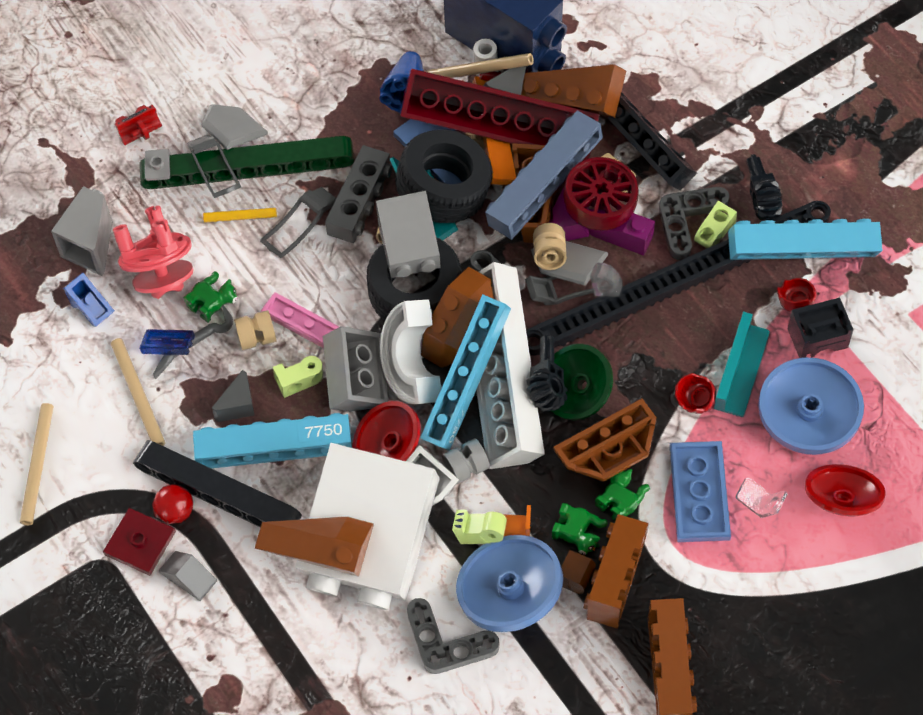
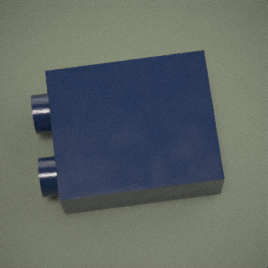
M444 0L445 33L473 50L477 41L490 39L497 46L498 58L531 53L533 65L526 66L525 73L562 69L566 60V55L561 52L562 40L567 32V26L562 23L563 0Z

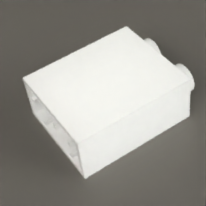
M330 443L309 519L351 517L373 523L374 526L359 577L297 560L295 568L303 574L309 575L306 588L322 594L337 596L340 584L360 589L357 602L384 610L389 609L392 598L406 601L440 479L434 468Z

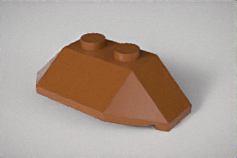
M468 267L448 285L432 314L433 325L428 327L423 333L422 357L441 368L453 363L482 294L494 299L490 278Z
M640 399L553 448L567 469L606 481L649 456L656 416L645 401Z

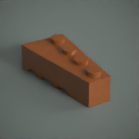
M612 64L525 73L521 95L615 118L626 70Z
M619 514L615 523L610 522L606 535L609 541L607 546H602L599 556L601 564L599 570L595 569L591 581L593 587L591 593H587L583 609L587 610V620L618 629L646 540L649 523Z
M684 598L650 600L647 621L657 715H693V713L697 712L696 696H691V686H694L693 669H689L691 646L690 643H687L688 619L685 618Z

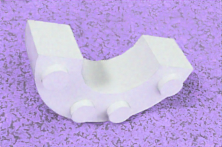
M429 300L404 301L396 305L387 316L381 333L380 357L385 378L393 392L401 400L410 404L434 403L442 389L440 376L432 375L426 370L420 355L422 335L428 327L433 325Z

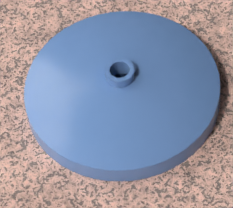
M806 357L787 361L768 375L761 388L758 408L763 426L775 441L798 453L818 455L833 452L843 447L855 436L863 418L864 400L858 384L846 370L824 359Z
M525 535L504 536L500 542L482 545L464 562L456 583L457 599L464 614L475 625L494 632L517 631L536 623L554 607L562 591L563 572L555 552L543 541Z

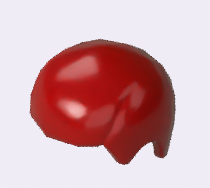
M785 279L782 286L777 287L780 305L789 312L793 309L813 305L817 297L814 285L807 279Z
M690 373L678 381L675 386V398L686 411L702 414L713 407L716 400V388L707 377Z
M171 484L164 486L156 493L153 500L154 515L166 524L182 523L190 517L193 510L192 495L179 485Z

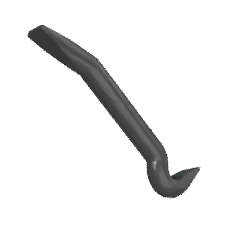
M224 305L222 308L225 322L223 324H208L169 349L153 373L155 379L159 377L175 357L215 332L225 333L232 328L233 317Z

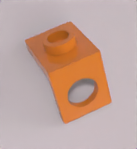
M527 505L526 515L503 514L507 518L504 536H530L531 505Z

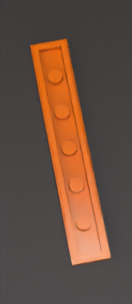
M475 76L473 84L481 86L488 82L479 79V76ZM483 137L485 152L491 161L493 171L491 184H511L516 179L510 143Z

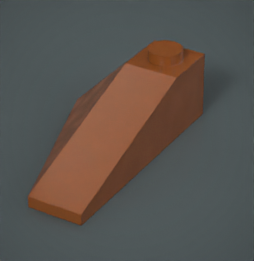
M351 517L262 522L255 549L359 577L374 524Z

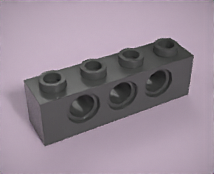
M365 145L362 146L325 221L327 235L353 244L357 236L362 235L365 228V220L367 216H371L373 213L374 201L376 197H380L382 194L383 182L392 173L393 166L390 162V153Z

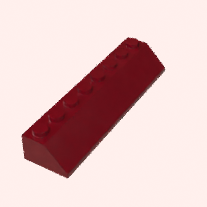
M411 68L404 92L400 117L508 143L546 145L550 137L563 127L565 120L572 117L577 110L597 122L600 114ZM590 153L583 160L589 159Z

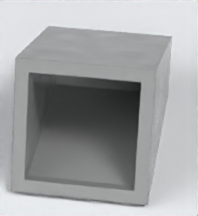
M83 186L51 233L60 257L102 276L105 272L113 221L105 196L99 190H91Z
M426 191L376 201L379 231L391 278H402L413 273L431 272L441 268L440 254Z

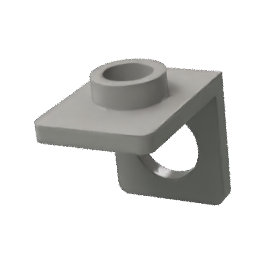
M169 149L145 151V178L147 181L170 179Z

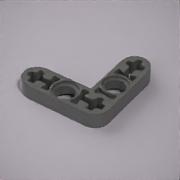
M712 187L672 193L661 198L659 213L671 257L676 260H683L690 256L692 241L685 217L710 213L717 203V199H714L716 196L722 200L723 204L728 206L729 193L725 188ZM690 199H697L701 205L692 207L687 202ZM667 204H671L674 207L673 215H670V209L666 206ZM671 223H678L682 226V229L672 231L668 226ZM681 238L680 243L682 248H684L683 251H680L677 247V239Z
M415 598L408 604L407 614L423 665L429 673L440 674L491 658L498 653L500 648L499 638L497 634L489 630L443 643L429 602L423 598ZM416 607L424 610L423 617L425 622L420 624L418 614L415 613ZM431 630L434 632L435 637L430 642H424L419 637L421 632ZM484 639H488L489 643H492L491 649L482 646ZM475 642V648L478 647V654H474L471 643ZM459 646H464L469 650L468 656L462 659L457 658L453 652ZM449 650L452 662H448L445 651ZM433 655L440 659L437 666L430 662Z

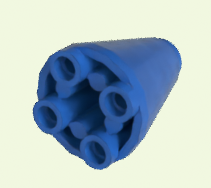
M412 51L406 52L400 57L380 88V102L400 114L410 69L424 71L421 57Z

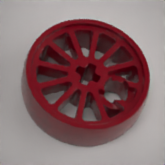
M607 157L589 158L575 165L566 178L563 192L565 208L571 218L586 228L600 231L615 229L626 223L636 209L639 196L638 183L633 172L623 163ZM586 199V200H585L584 202H582L581 204H579V203L577 202L578 200ZM610 204H611L614 208H616L617 211L612 212V210H611V208H610ZM591 205L594 211H589L586 208ZM603 209H604L605 212H606V213H597L598 210H603Z

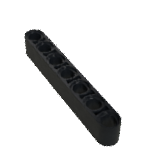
M150 440L145 442L133 461L134 466L140 471L169 485L182 486L192 496L260 528L262 522L300 520L302 514L291 505Z

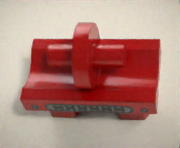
M142 105L136 109L135 114L129 117L121 116L115 120L116 129L124 145L140 137L147 140L150 138V132L162 127L156 108L153 105L148 107Z

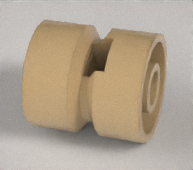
M544 223L538 226L533 233L535 263L542 269L556 270L562 267L567 259L565 231L561 226L554 223Z
M268 310L255 313L253 318L244 316L234 319L242 351L255 348L259 342L262 345L277 342Z

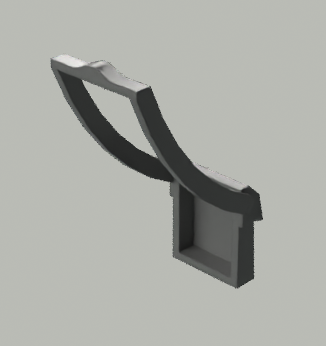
M208 134L187 143L192 152L193 159L214 198L241 188L220 144L215 140L214 136ZM214 146L218 147L236 185L214 193L195 156V154Z
M323 187L314 191L308 190L297 200L288 214L261 238L260 242L269 251L283 258L307 236L320 220L323 213L333 207L336 197ZM303 202L316 212L317 216L300 237L281 253L267 239L286 223Z
M606 263L601 264L598 269L604 268L610 286L575 292L559 299L552 280L557 279L556 277L538 278L529 276L525 279L531 299L544 302V305L559 304L575 297L616 289L613 275Z

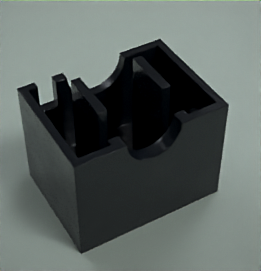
M840 297L793 309L787 328L799 358H806L807 354H810L811 358L815 357L817 353L825 349H833L835 352L848 348L854 330Z

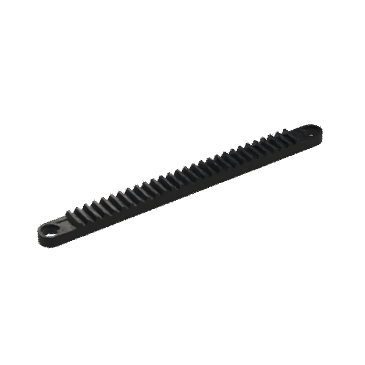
M816 200L772 220L775 221V224H783L787 220H798L799 223H808V221L816 219L823 220V223H828L831 209L827 203ZM813 210H820L825 216L815 218L811 212ZM729 239L527 329V340L531 337H536L541 341V337L544 335L553 336L554 348L560 345L565 346L569 341L574 342L577 337L583 338L586 333L592 334L595 329L600 330L604 325L609 326L613 321L618 322L622 317L627 318L631 313L636 314L640 309L645 310L648 305L654 306L657 301L662 302L666 297L671 298L675 293L678 295L682 290L685 289L687 291L693 285L696 287L700 282L705 283L708 278L713 279L717 274L722 275L726 270L731 271L735 266L740 267L744 262L749 263L751 259L730 260ZM540 344L535 347L528 345L531 356L540 355Z

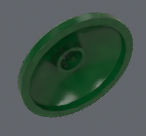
M572 344L557 351L554 354V363L564 369V386L568 391L566 392L567 400L564 402V405L555 411L552 410V412L568 420L586 419L597 413L605 405L611 394L613 371L610 362L601 351L587 344ZM587 382L586 388L582 389V384Z

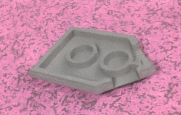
M209 105L202 121V127L211 136H214L227 150L268 134L266 129L240 107Z
M566 241L567 259L562 267L556 270L538 268L542 274L586 285L606 259L608 252ZM534 248L531 249V253H532L533 257H534Z

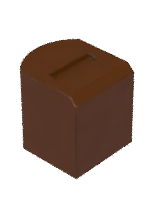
M569 550L561 567L563 572V588L577 594H583L595 571V562L588 557Z

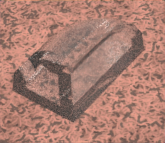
M597 262L590 276L594 295L619 296L623 284L620 274L613 266Z

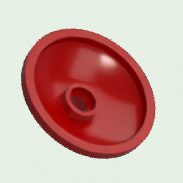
M388 401L377 405L362 418L357 426L352 448L406 461L415 451L420 438V421L416 412L410 406L400 401Z
M841 464L821 466L811 471L805 481V491L808 497L821 509L840 516L856 517L867 515L879 509L885 500L886 491L882 482L868 471L854 466Z

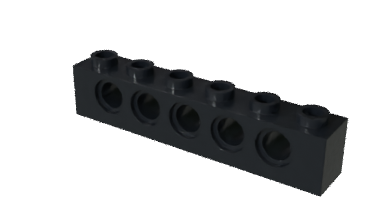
M621 92L615 118L606 117L670 186L681 191L697 172Z

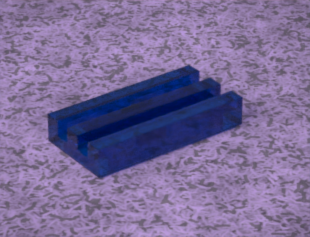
M146 329L139 349L142 354L189 355V347H192L193 343L191 340L195 339V334L193 330Z

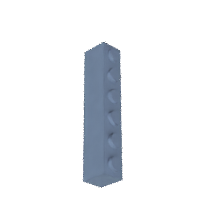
M578 110L572 117L567 118L563 127L550 137L542 150L536 152L533 160L519 171L517 178L503 189L498 199L489 204L485 212L488 226L512 240L566 180L572 168L583 161L603 138L601 123Z

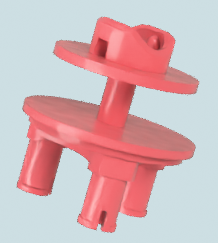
M158 205L156 207L151 206L145 210L151 226L150 234L146 238L133 243L126 224L113 228L121 253L118 260L120 268L127 272H140L132 281L134 289L140 293H151L152 297L157 299L161 298L166 292L181 291L184 287L183 282L194 271L189 261L179 260L190 251L192 247L190 238L181 233L170 231L168 221L163 218L161 207Z

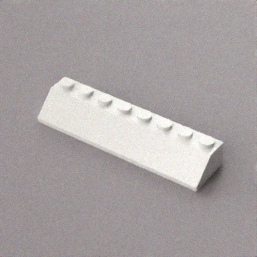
M493 262L479 272L491 279L494 299L507 304L511 311L476 389L484 448L490 463L489 469L528 464L545 455L538 407L534 406V402L530 399V394L526 390L529 387L526 380L530 378L531 360L517 268Z

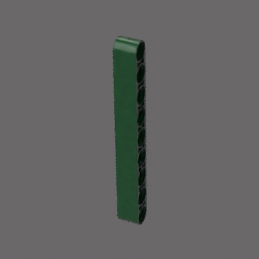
M347 136L237 147L228 150L222 149L238 180L346 168L354 163L352 139ZM219 150L202 151L195 154L209 183L234 180ZM192 153L170 155V179L147 181L145 178V158L139 162L140 185L145 189L205 184Z

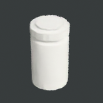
M481 39L475 43L473 47L474 62L498 58L497 46L494 41Z

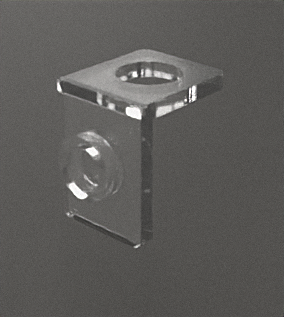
M746 477L735 498L760 518L779 513L788 493L784 490L770 494L750 477ZM776 500H778L776 505L773 508H771L773 503Z

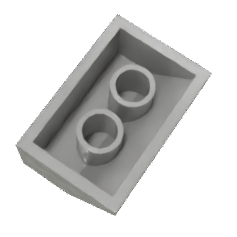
M341 326L323 336L330 409L358 411L373 409L381 403L388 402L387 382L380 357L381 333Z

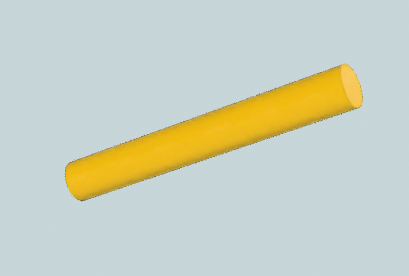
M277 208L203 213V219L205 223L277 217Z

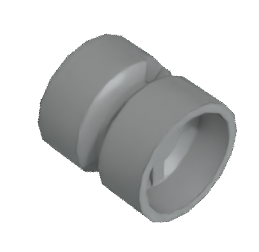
M476 438L462 444L461 450L454 448L442 454L445 467L459 479L457 484L469 479L472 472L477 475L490 468L488 457Z

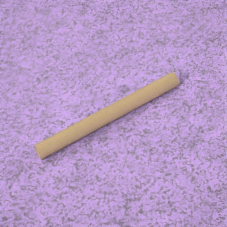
M531 53L426 70L424 72L456 78L533 65V56Z
M117 338L111 342V346L151 441L164 446L166 444L125 344L121 338Z
M42 403L40 407L20 523L27 526L32 525L50 431L54 406L49 403Z

